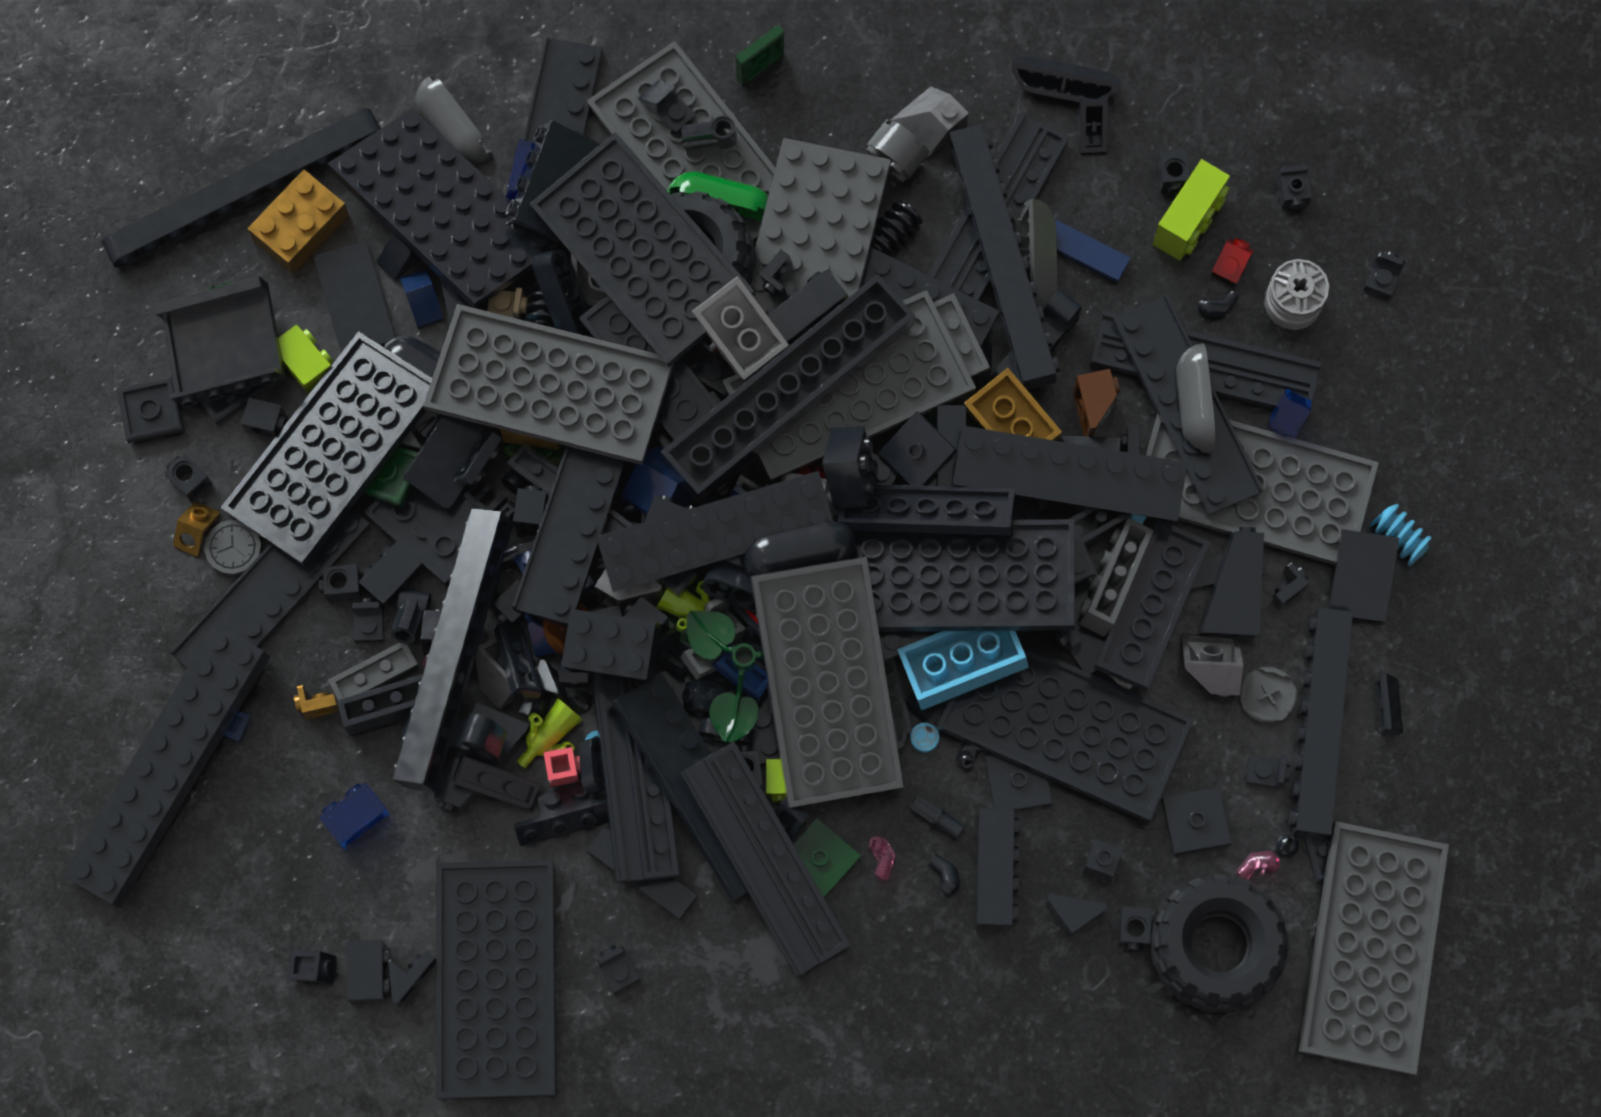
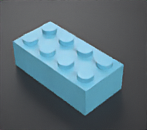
M942 631L897 649L921 710L1029 667L1015 631Z

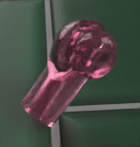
M874 836L869 841V848L878 860L874 876L887 880L895 859V853L884 837Z
M1272 851L1252 852L1236 870V874L1240 878L1248 880L1257 868L1275 871L1279 867L1280 862Z

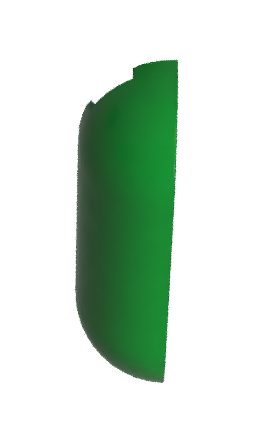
M696 171L686 172L677 176L667 190L670 195L679 192L692 194L696 191L708 193L711 197L721 198L727 202L741 217L760 222L763 220L768 195L758 187Z

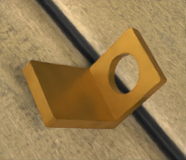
M195 501L177 520L173 546L198 557L204 533L219 518L220 511ZM183 533L190 534L194 538V546L184 543L182 540Z

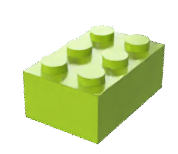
M1201 159L1158 224L1152 245L1179 261L1183 259L1185 254L1191 255L1198 244L1197 240L1201 232L1204 234L1207 231L1215 211L1219 212L1227 199L1226 195L1230 190L1227 183L1230 175Z

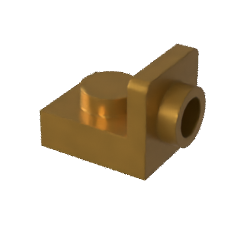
M297 686L298 695H294L297 712L302 711L306 720L340 712L337 698L334 694L329 695L327 692L318 693L312 696L313 699L308 700L307 691L304 686Z

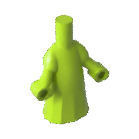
M700 581L696 587V592L701 595V600L687 590L679 598L666 589L657 606V609L681 618L676 624V629L679 632L686 630L689 611L705 612L704 608L710 601V597L700 588L703 581Z
M557 698L554 706L543 720L537 713H532L529 716L530 732L526 736L528 749L516 762L525 769L536 756L544 757V752L564 749L568 745L574 751L575 747L569 741H564L562 744L556 743L583 719L559 698Z

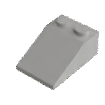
M738 276L692 311L736 375L743 380L789 345Z

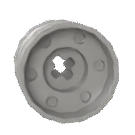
M1295 259L1286 261L1273 274L1265 293L1264 305L1267 315L1275 324L1284 329L1298 330L1308 327L1316 321L1328 297L1329 282L1327 276L1318 265L1309 260Z

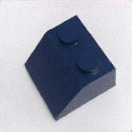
M660 445L646 453L643 465H635L621 495L623 501L644 514L647 513L654 496L660 497V495L671 497L676 500L677 505L682 507L694 500L691 494L661 462V451L664 448Z

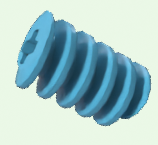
M1397 503L1385 509L1370 524V527L1378 524L1375 531L1377 534L1386 532V535L1399 537L1398 549L1403 548L1400 557L1403 559L1411 556L1408 561V565L1411 566L1430 548L1428 544L1432 537L1429 535L1421 539L1420 536L1423 528L1421 527L1413 531L1412 528L1415 520L1413 519L1405 523L1404 519L1407 512L1405 511L1397 515L1396 511L1399 507Z

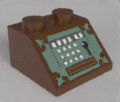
M1110 369L1078 375L1072 394L1084 437H1096L1112 413L1114 403L1117 402V394L1120 393L1117 377L1112 378Z

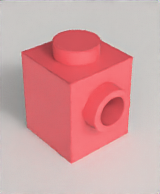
M572 747L544 752L548 781L551 787L579 782L578 774L581 773L579 756L575 757Z

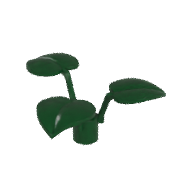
M689 611L686 630L693 651L698 656L707 660L718 658L722 650L732 653L733 664L739 670L737 695L735 696L732 693L720 694L711 703L709 712L711 723L722 740L726 743L737 741L753 729L758 719L756 701L751 697H742L744 673L755 666L756 659L764 660V655L759 651L755 652L754 648L749 644L727 647L735 638V627L732 620L725 614L714 611Z

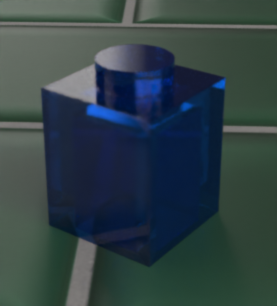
M1286 388L1271 414L1270 426L1279 435H1289L1295 438L1311 412L1312 400Z

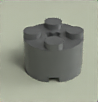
M888 119L883 122L866 145V152L869 155L891 159L890 175L902 184L905 180L911 178L929 154V150L924 144L921 148L916 144L918 138L912 132L895 121H892L890 124Z

